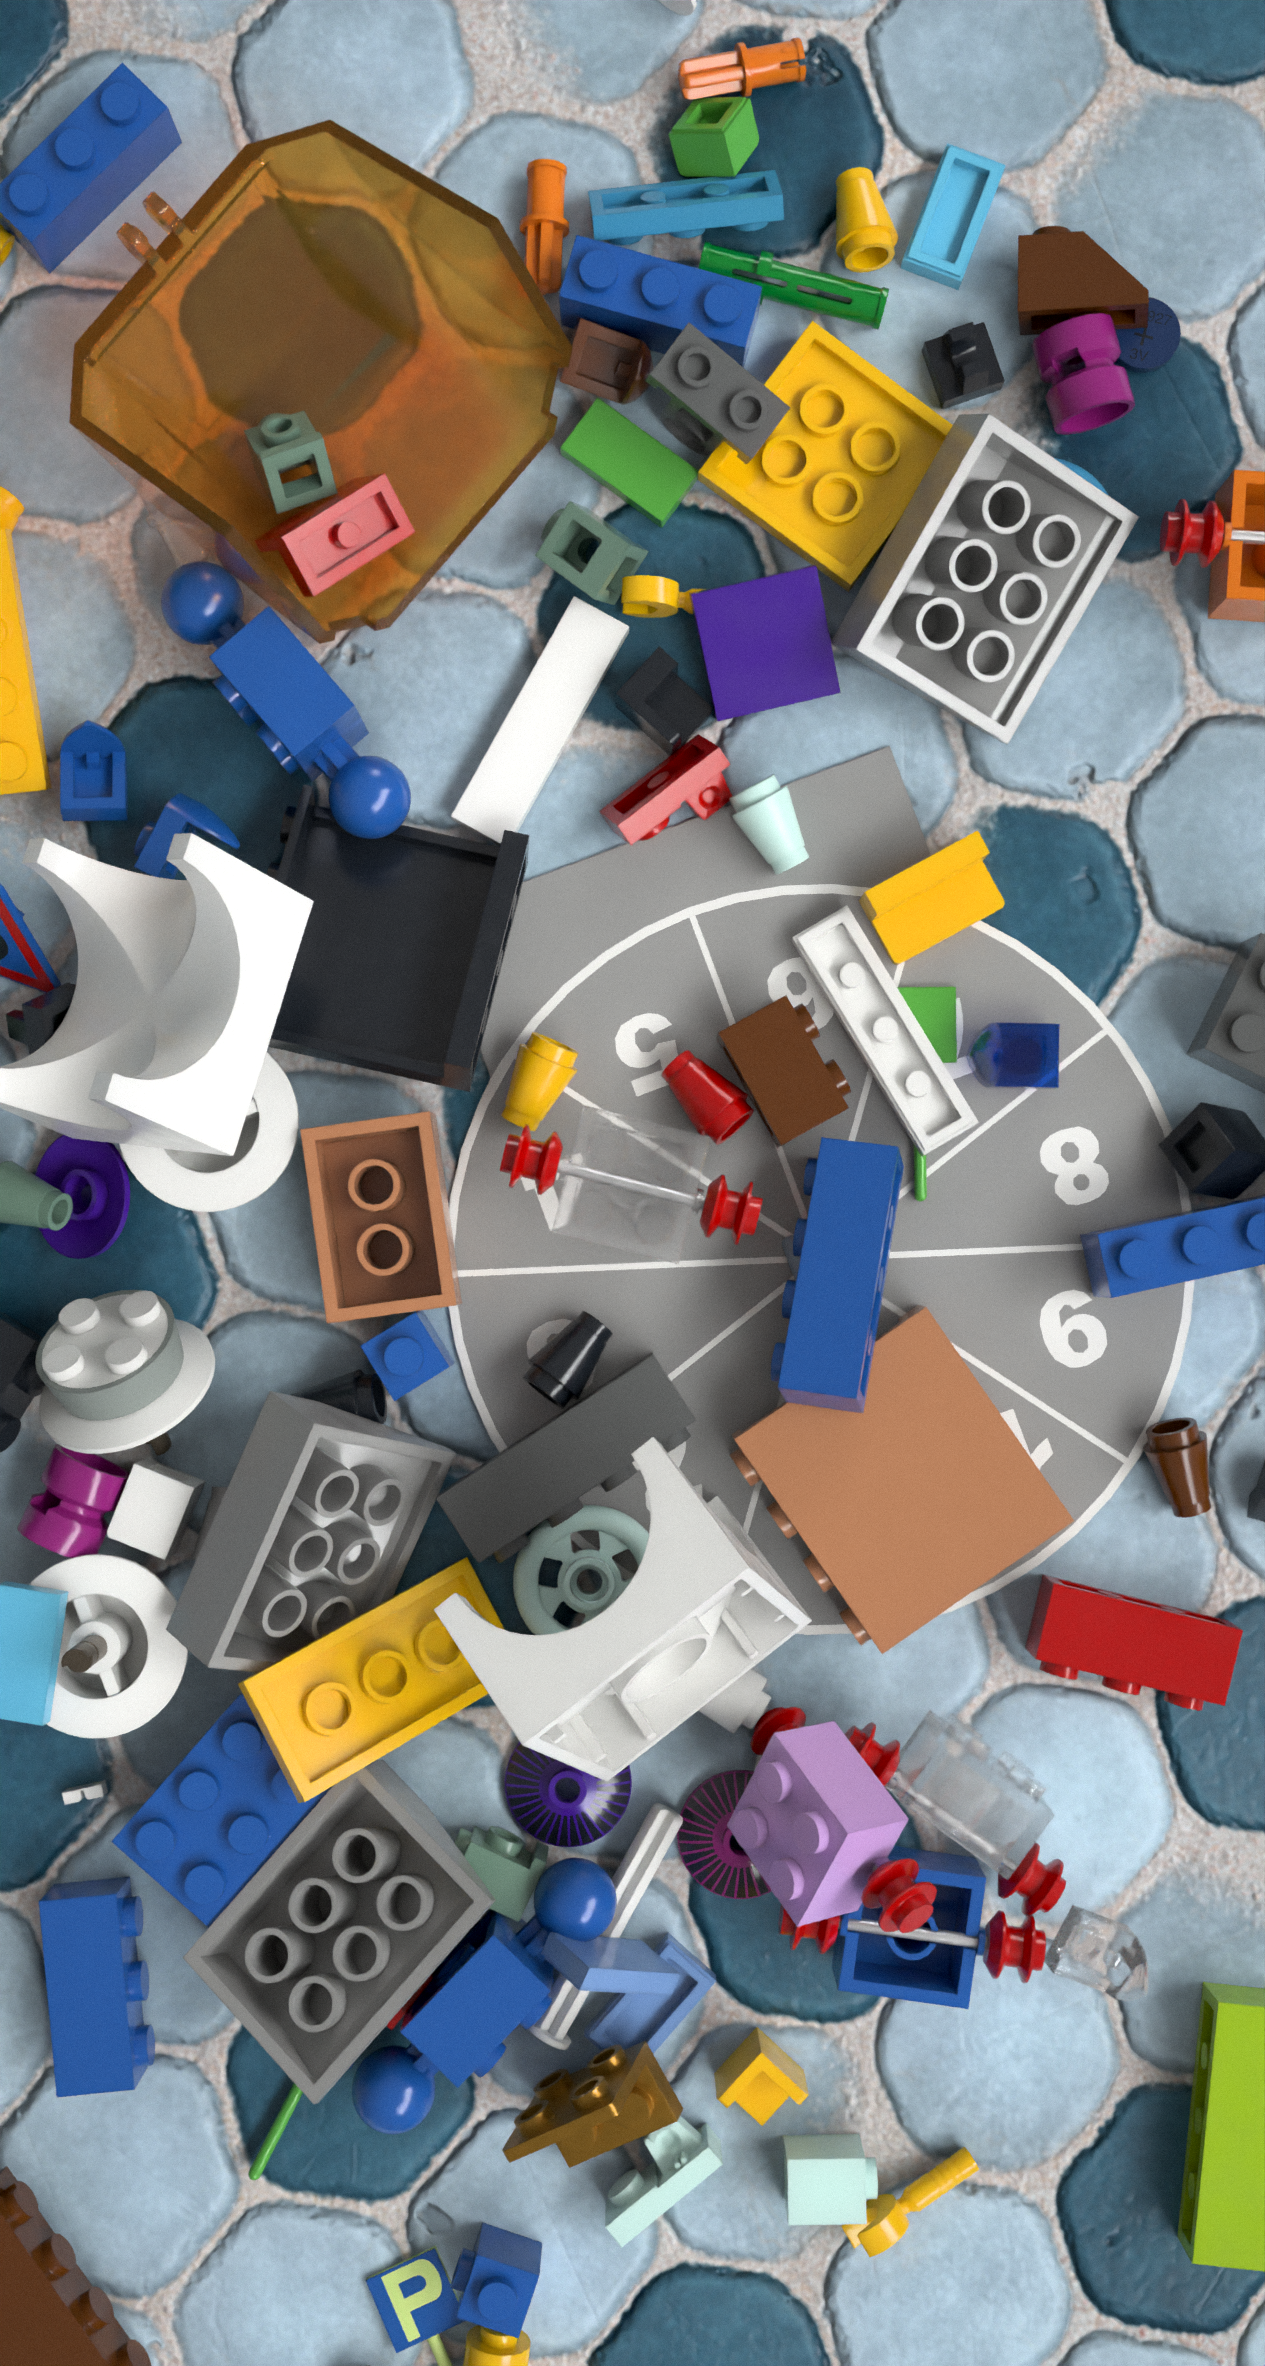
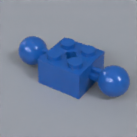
M193 561L174 570L167 578L161 593L163 617L169 628L186 642L196 645L213 644L217 649L209 658L221 675L212 683L248 727L257 720L263 724L255 733L290 775L299 767L312 782L322 773L326 775L331 781L328 793L330 810L336 822L345 831L360 838L377 839L397 830L405 821L410 810L411 791L409 783L403 772L389 760L370 755L360 757L352 748L369 732L355 705L270 606L266 607L248 624H245L242 620L244 612L242 590L235 577L224 567L208 561Z
M574 1857L560 1860L551 1865L541 1875L534 1892L535 1915L527 1923L522 1918L517 1922L490 1909L469 1930L435 1969L432 1981L405 2013L400 2032L411 2044L408 2047L401 2045L381 2047L370 2053L357 2068L352 2082V2100L358 2116L367 2126L384 2134H400L413 2129L425 2119L433 2105L435 2098L434 2075L439 2070L457 2088L473 2072L479 2078L483 2077L504 2054L506 2045L502 2042L519 2024L527 2030L541 2018L552 2002V1998L548 1994L551 1992L555 1979L553 1977L554 1967L541 1954L550 1932L558 1933L573 1940L588 1942L599 1937L613 1920L617 1906L616 1890L612 1879L601 1866L584 1858Z

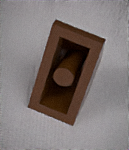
M1046 226L1035 230L1032 235H1018V320L1020 335L1041 334L1061 322L1096 313L1109 314L1113 319L1115 329L1148 328L1149 290L1084 231L1071 232L1068 228L1062 226Z

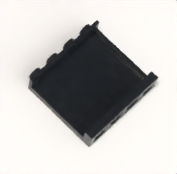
M303 785L297 807L288 806L282 820L280 843L286 844L281 864L271 862L266 875L314 902L268 1047L470 1092L528 865L529 835L504 830L501 845L498 847L401 825L387 836L377 839H364L345 831L336 822L329 808L316 806L313 786Z

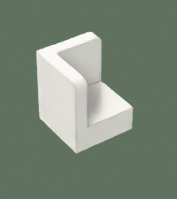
M150 1458L134 1463L108 1527V1537L166 1560L178 1551L206 1481Z

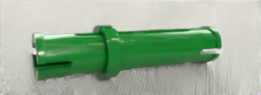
M705 241L698 269L762 286L760 305H762L763 299L812 311L816 314L872 326L873 329L879 330L889 288H878L829 273L773 260L774 253L762 250L761 255L756 256L711 245L712 243ZM733 269L787 282V286L735 274ZM801 285L851 298L852 300L848 303L798 290L797 286Z

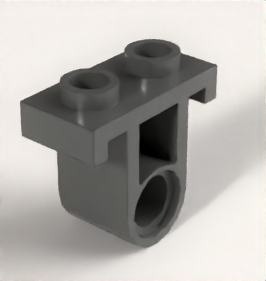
M688 322L645 380L655 389L658 386L672 397L660 413V420L666 429L686 447L704 456L710 455L724 441L738 453L736 457L745 464L749 463L790 409L786 403L690 322Z

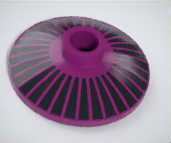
M750 1770L721 1772L702 1782L693 1790L684 1803L680 1813L683 1823L677 1832L679 1852L691 1876L707 1890L732 1899L755 1898L771 1892V1888L746 1852L733 1848L729 1843L733 1833L727 1824L754 1771Z

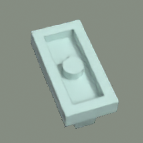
M680 2116L677 2122L644 2136V2143L655 2161L641 2173L637 2169L625 2173L614 2183L607 2195L609 2199L606 2201L605 2228L621 2248L723 2165L720 2139L707 2123L696 2130Z

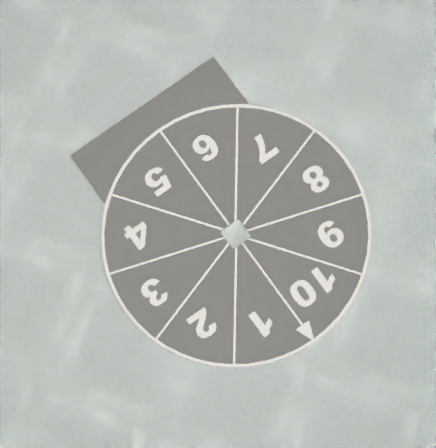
M890 746L780 786L781 788L788 787L805 843L804 847L809 855V858L780 874H775L771 865L766 862L731 817L736 811L733 805H729L719 809L706 820H702L700 817L664 829L648 840H638L633 845L629 843L523 882L480 1050L491 1079L479 1101L462 1145L449 1202L462 1304L449 1306L453 1338L468 1390L487 1433L499 1453L653 1352L696 1420L686 1427L691 1437L668 1452L669 1456L706 1503L718 1496L726 1504L812 1620L796 1633L804 1635L852 1634L839 1615L840 1612L849 1606L835 1586L825 1593L802 1561L812 1554L799 1533L790 1539L785 1537L766 1509L767 1506L776 1501L762 1480L751 1487L730 1457V1454L739 1448L731 1434L738 1429L742 1432L785 1402L778 1389L779 1382L771 1380V1361L774 1347L777 1342L786 1343L790 1320L782 1317L784 1288L787 1280H795L782 1247V1240L794 1234L798 1218L807 1219L811 1196L804 1195V1174L808 1158H818L821 1137L898 1146L903 1161L904 1170L876 1338L898 1324V1319L917 1305L927 1307L1074 1520L1071 1524L940 1615L952 1612L990 1595L1040 1565L1078 1534L1113 1496L1140 1458L1143 1447L1148 1442L1146 1430L1158 1423L1164 1412L1180 1369L1191 1322L1195 1280L1114 1298L1093 1297L1080 1238L1081 1234L1192 1210L1188 1187L1159 1147V1144L1172 1132V1128L1152 1083L1126 1041L1094 1002L1056 967L1018 940L981 920L909 960L895 965L889 958L861 907L859 899L865 891L931 856ZM846 905L896 987H956L957 1063L943 1064L979 1123L926 1154L927 1197L922 1202L917 1201L914 1197V1143L792 943V937ZM785 995L788 997L793 1008L802 1003L810 1013L820 1033V1037L812 1041L824 1063L834 1059L850 1086L851 1093L843 1097L849 1108L777 1148L748 1096L746 1102L752 1107L754 1112L734 1135L719 1145H716L709 1136L701 1138L669 1088V1084L661 1076L664 1069L678 1055L689 1050L696 1058L701 1059L708 1066L746 1092L716 1039L718 1032ZM532 1032H537L557 1040L579 1053L573 1065L578 1071L544 1119L540 1121L536 1131H530L533 1140L545 1142L555 1131L558 1133L563 1145L561 1157L563 1161L703 1197L706 1196L708 1185L721 1174L725 1175L729 1190L741 1192L749 1182H753L751 1195L763 1198L754 1235L750 1236L741 1233L738 1245H734L731 1230L718 1227L709 1238H706L699 1223L702 1209L557 1173L554 1185L542 1195L537 1194L535 1180L524 1177L513 1188H510L511 1174L500 1172L501 1160L509 1133L521 1136L523 1128L504 1119L501 1114L506 1106L505 1101L520 1043L527 1045ZM582 1311H585L603 1323L613 1335L606 1342V1347L579 1399L571 1398L564 1409H561L532 1388L523 1377L531 1368L528 1360L567 1325L576 1320ZM636 1461L632 1463L637 1473L619 1486L605 1492L602 1486L598 1484L579 1497L583 1505L606 1506L621 1511L641 1524L648 1533L650 1531L649 1495L644 1477ZM585 1530L570 1534L571 1540L581 1549H600L599 1531ZM627 1549L613 1555L612 1559L619 1567L621 1578L627 1580L634 1577L638 1570V1565L631 1551Z

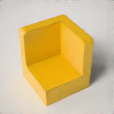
M758 2027L750 2033L714 2073L717 2100L726 2108L736 2101L761 2126L766 2123L789 2096L799 2105L809 2096L804 2069Z

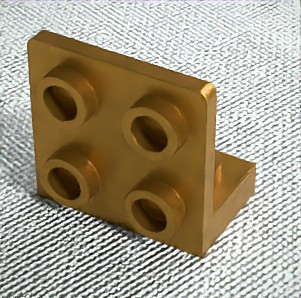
M646 2041L625 2050L622 2049L621 2045H613L595 2055L588 2062L587 2067L571 2074H569L567 2069H559L539 2081L533 2089L535 2096L529 2106L515 2118L514 2124L516 2127L502 2151L510 2163L556 2143L567 2165L571 2168L677 2122L683 2107Z

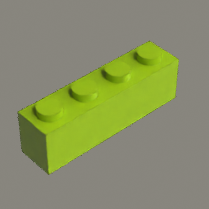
M1203 1982L1177 2234L1192 2264L1265 2272V1988Z

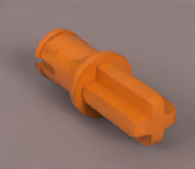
M799 37L793 38L791 41L747 48L744 42L735 44L734 51L684 59L679 63L678 81L684 99L693 100L739 91L742 97L751 96L752 89L794 81L797 83L803 82L806 78V65H799L798 61H792L805 59L803 44Z
M538 159L529 162L527 167L526 216L520 220V232L525 236L524 286L536 295H546L547 293H557L561 287L563 238L569 234V222L564 218V190L567 167L556 160Z

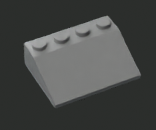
M960 414L831 640V644L885 678L998 741L1008 744L1139 516L991 414Z
M269 1391L166 1630L208 1668L257 1673L392 1598L456 1453L442 1445L318 1401Z
M376 1760L333 1785L183 1956V1959L313 2104H317L496 1899L428 1806L384 1760Z

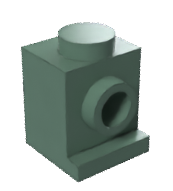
M304 410L291 415L272 413L265 416L258 426L244 430L256 475L277 514L337 494L324 439L320 432L315 431ZM308 465L312 475L282 485L279 474Z
M569 501L565 509H559L547 521L541 534L543 544L535 556L594 600L615 605L622 594V578L634 576L649 551L633 542L587 507ZM598 541L600 545L588 562L586 550L592 542Z
M474 1826L472 1832L460 1828L454 1843L496 1899L489 1909L519 1922L547 1863L549 1846L537 1841L531 1853L523 1849L524 1841L503 1828L490 1826L488 1832L477 1826Z

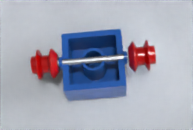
M899 1846L893 1847L887 1857L890 1861L906 1858L914 1859L919 1865V1873L914 1882L916 1884L931 1882L937 1889L935 1900L932 1903V1915L922 1926L909 1933H901L899 1930L884 1932L878 1924L883 1907L871 1909L865 1907L862 1903L858 1911L798 1927L782 1904L780 1907L779 1934L790 1936V1950H795L802 1938L815 1939L820 1954H825L834 1944L831 1967L838 1991L969 2009L976 1955L983 1956V1962L993 1979H998L1006 1966L1017 1968L1021 1982L1027 1983L1032 1970L1041 1971L1044 1965L1046 1935L1044 1930H1037L1035 1928L1033 1915L1026 1916L1021 1926L1016 1927L1009 1926L1004 1912L998 1910L986 1924L985 1929L980 1927L986 1876L975 1857Z

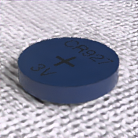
M1149 297L1148 328L1115 329L1121 349V354L1116 363L1126 370L1136 373L1153 372L1168 363L1178 348L1181 330L1176 314L1167 304Z

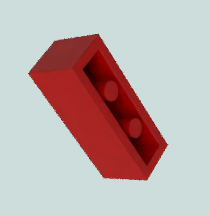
M1043 1574L1025 1649L1035 1659L1041 1660L1039 1669L1046 1673L1076 1680L1079 1670L1103 1676L1101 1684L1107 1688L1132 1695H1140L1141 1686L1165 1691L1164 1700L1166 1702L1183 1708L1202 1711L1204 1701L1225 1706L1243 1630L1226 1619Z

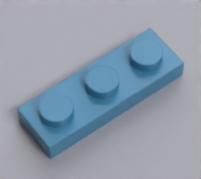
M775 170L737 174L735 177H706L588 191L594 240H606L613 245H630L639 242L643 236L669 233V235L676 238H692L703 234L706 229L731 226L739 231H755L764 228L768 222L784 220L783 193Z

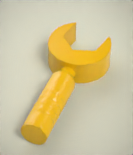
M649 575L623 577L622 613L635 617L661 618L675 615L678 612V608H683L689 614H693L689 593L706 589L691 588L686 592H679V583L672 579Z
M963 2147L951 2155L950 2158H947L928 2173L908 2185L899 2199L896 2200L892 2194L878 2195L877 2199L867 2200V2224L841 2225L854 2249L862 2244L869 2257L878 2255L894 2245L905 2234L909 2226L906 2214L909 2212H920L963 2180L973 2175L979 2168L969 2151Z

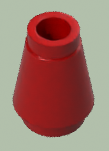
M689 1050L678 1055L661 1074L663 1079L669 1084V1088L700 1137L709 1136L716 1145L725 1142L734 1135L754 1112L752 1107L746 1102L748 1097L746 1092L708 1066L701 1059L696 1058Z

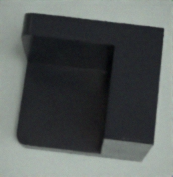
M659 646L616 693V708L671 756L711 716L712 707L677 676L678 663Z
M1201 1102L1159 1144L1161 1150L1192 1193L1235 1199L1265 1171V1139L1248 1115L1240 1110Z

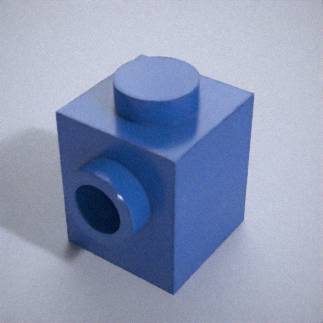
M482 2222L473 2250L462 2248L450 2288L460 2291L456 2317L519 2338L540 2276L542 2242Z

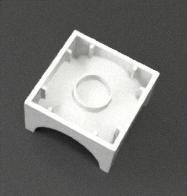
M192 833L174 834L166 858L167 861L175 865L185 875L187 880L159 878L128 871L88 858L45 838L30 839L22 864L39 874L53 888L66 908L77 943L78 975L68 1012L53 1036L42 1047L26 1058L15 1063L0 1066V1108L73 1139L234 1156L314 901Z
M654 1437L631 1454L644 1477L649 1495L651 1521L646 1550L633 1579L623 1593L606 1610L588 1622L563 1632L545 1635H526L509 1632L494 1626L484 1619L465 1597L456 1592L434 1609L521 1744L607 1782L812 1621L726 1504L718 1496L706 1503Z

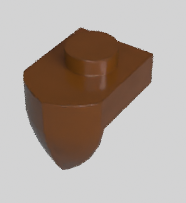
M578 317L558 380L564 384L626 405L638 399L651 386L645 381L654 369L651 352L646 343L640 339Z

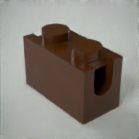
M786 995L718 1032L716 1037L777 1148L847 1110L849 1107L843 1097L851 1093L850 1086L835 1060L832 1059L824 1063L812 1041L819 1038L820 1033L810 1013L802 1003L793 1008Z

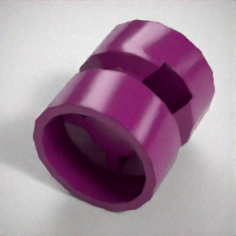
M1087 314L1069 319L1045 330L1033 340L1031 346L1040 379L1044 383L1052 384L1045 398L1053 428L1057 434H1076L1102 427L1125 416L1134 408L1135 401L1127 371L1122 366L1114 365V362L1121 354V349L1113 319L1109 314Z
M55 1444L40 1476V1480L46 1489L42 1493L32 1494L17 1530L35 1544L69 1558L98 1554L109 1527L104 1515L106 1512L116 1510L130 1473L99 1455L75 1452Z

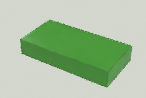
M598 397L560 447L561 455L661 528L698 480V470Z

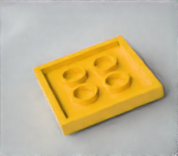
M812 321L764 384L790 407L788 412L749 463L745 464L736 457L738 453L723 441L698 471V480L811 565H816L818 570L849 592L890 538L953 425Z

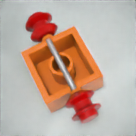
M1234 470L1216 492L1215 501H1209L1201 514L1190 513L1186 499L1178 501L1174 512L1166 511L1164 513L1160 530V550L1169 552L1171 564L1177 566L1185 553L1196 554L1202 568H1206L1211 563L1208 619L1265 622V472Z

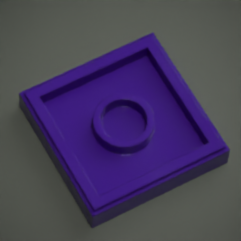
M816 565L689 593L716 721L841 693Z

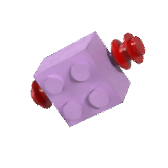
M777 1707L766 1712L757 1721L754 1728L755 1732L750 1742L752 1751L762 1757L727 1826L769 1885L775 1897L778 1898L797 1927L858 1911L863 1903L865 1907L871 1909L883 1907L878 1924L884 1932L899 1930L901 1933H909L918 1929L933 1913L932 1903L935 1900L937 1889L931 1882L917 1884L914 1882L919 1873V1865L914 1859L906 1858L890 1861L887 1858L907 1824L908 1817L835 1721L804 1727L806 1715L798 1707Z

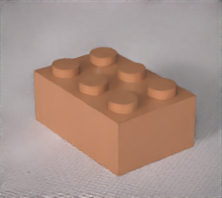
M428 1111L300 1129L327 1324L462 1304L436 1115Z

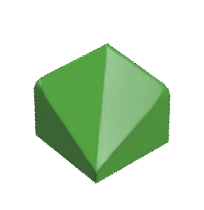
M745 97L694 99L668 134L678 171L685 177H735L759 143V134L751 100Z

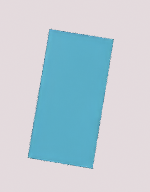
M947 143L900 268L959 290L1006 165Z
M8 1581L0 1583V1719L40 1726L50 1722L68 1591Z

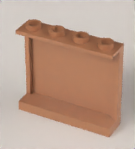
M917 1305L898 1319V1324L876 1338L864 1413L788 1403L785 1401L742 1432L738 1429L731 1434L739 1448L731 1453L730 1457L751 1487L760 1480L764 1482L776 1500L767 1506L766 1509L787 1539L799 1533L812 1552L810 1556L802 1560L824 1593L835 1586L849 1607L840 1612L839 1615L859 1644L862 1646L872 1639L882 1654L1074 1521L927 1307Z

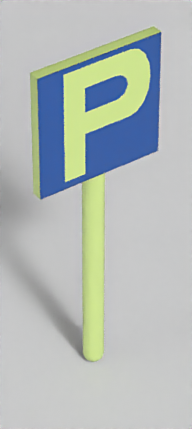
M436 2246L367 2277L365 2281L396 2353L427 2339L438 2366H452L439 2333L461 2324L465 2320L456 2317L459 2299L455 2290L450 2288L451 2280Z

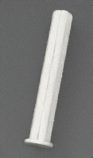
M655 1803L651 1807L614 1874L612 1882L617 1896L616 1911L611 1924L600 1936L614 1938L621 1936L681 1827L683 1818L670 1807L660 1803ZM560 1973L551 1992L548 1994L552 1998L550 2006L541 2018L527 2030L544 2043L557 2049L567 2050L571 2044V2039L567 2032L590 1991L578 1990Z

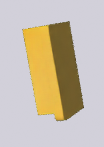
M978 830L865 891L859 899L861 907L893 964L899 965L1004 907L1005 901L983 863V860L990 854V851Z

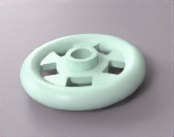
M583 1505L584 1507L580 1511L553 1528L546 1519L539 1523L528 1535L530 1543L519 1551L513 1573V1590L516 1605L534 1635H545L569 1630L570 1628L565 1627L553 1618L558 1606L563 1601L573 1610L585 1614L581 1625L607 1609L623 1593L633 1579L632 1577L625 1581L621 1580L619 1567L612 1559V1556L629 1549L636 1559L639 1568L648 1542V1531L627 1514L599 1505ZM585 1530L599 1531V1550L582 1549L576 1552L572 1551L570 1534ZM544 1557L559 1560L563 1563L559 1570L558 1587L556 1588L538 1584L539 1571ZM586 1569L597 1571L602 1578L600 1587L594 1591L583 1590L577 1582L578 1575Z

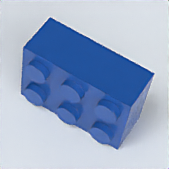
M241 1692L111 1842L209 1928L332 1787L306 1802L298 1803Z

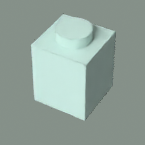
M783 2135L784 2201L788 2225L867 2224L866 2199H877L878 2177L875 2157H865L860 2135Z

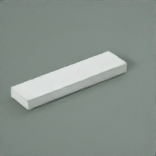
M575 596L573 597L451 815L453 821L498 846L501 845L504 830L518 832L629 634L628 625Z
M846 905L792 937V943L922 1157L977 1125L979 1123L848 906Z

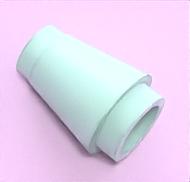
M775 775L769 776L729 798L736 811L731 817L766 862L771 865L776 875L809 858L804 847L805 843L788 787L781 788Z

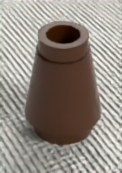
M1187 1417L1169 1419L1150 1426L1146 1430L1148 1442L1144 1445L1143 1450L1172 1507L1173 1515L1186 1518L1209 1511L1211 1503L1209 1499L1207 1434L1199 1431L1195 1419Z

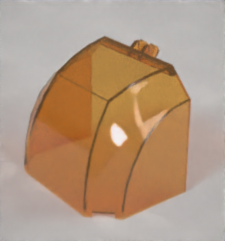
M327 120L245 145L182 219L154 191L144 199L142 204L147 214L168 236L155 250L149 244L148 238L143 232L128 222H125L116 232V235L126 249L143 265L74 344L69 423L162 514L243 584L319 644L334 641L338 631L365 625L374 631L391 627L554 436L558 417L550 412L556 377L558 368L569 367L573 349L497 217L334 121ZM303 410L305 411L315 431L320 432L324 439L336 489L354 478L385 473L415 530V533L314 597H303L278 550L260 552L254 541L262 534L314 503L311 502L277 514L256 475L244 430L258 426L265 416L272 413L291 415ZM304 465L279 475L283 485L312 475V472L308 465Z

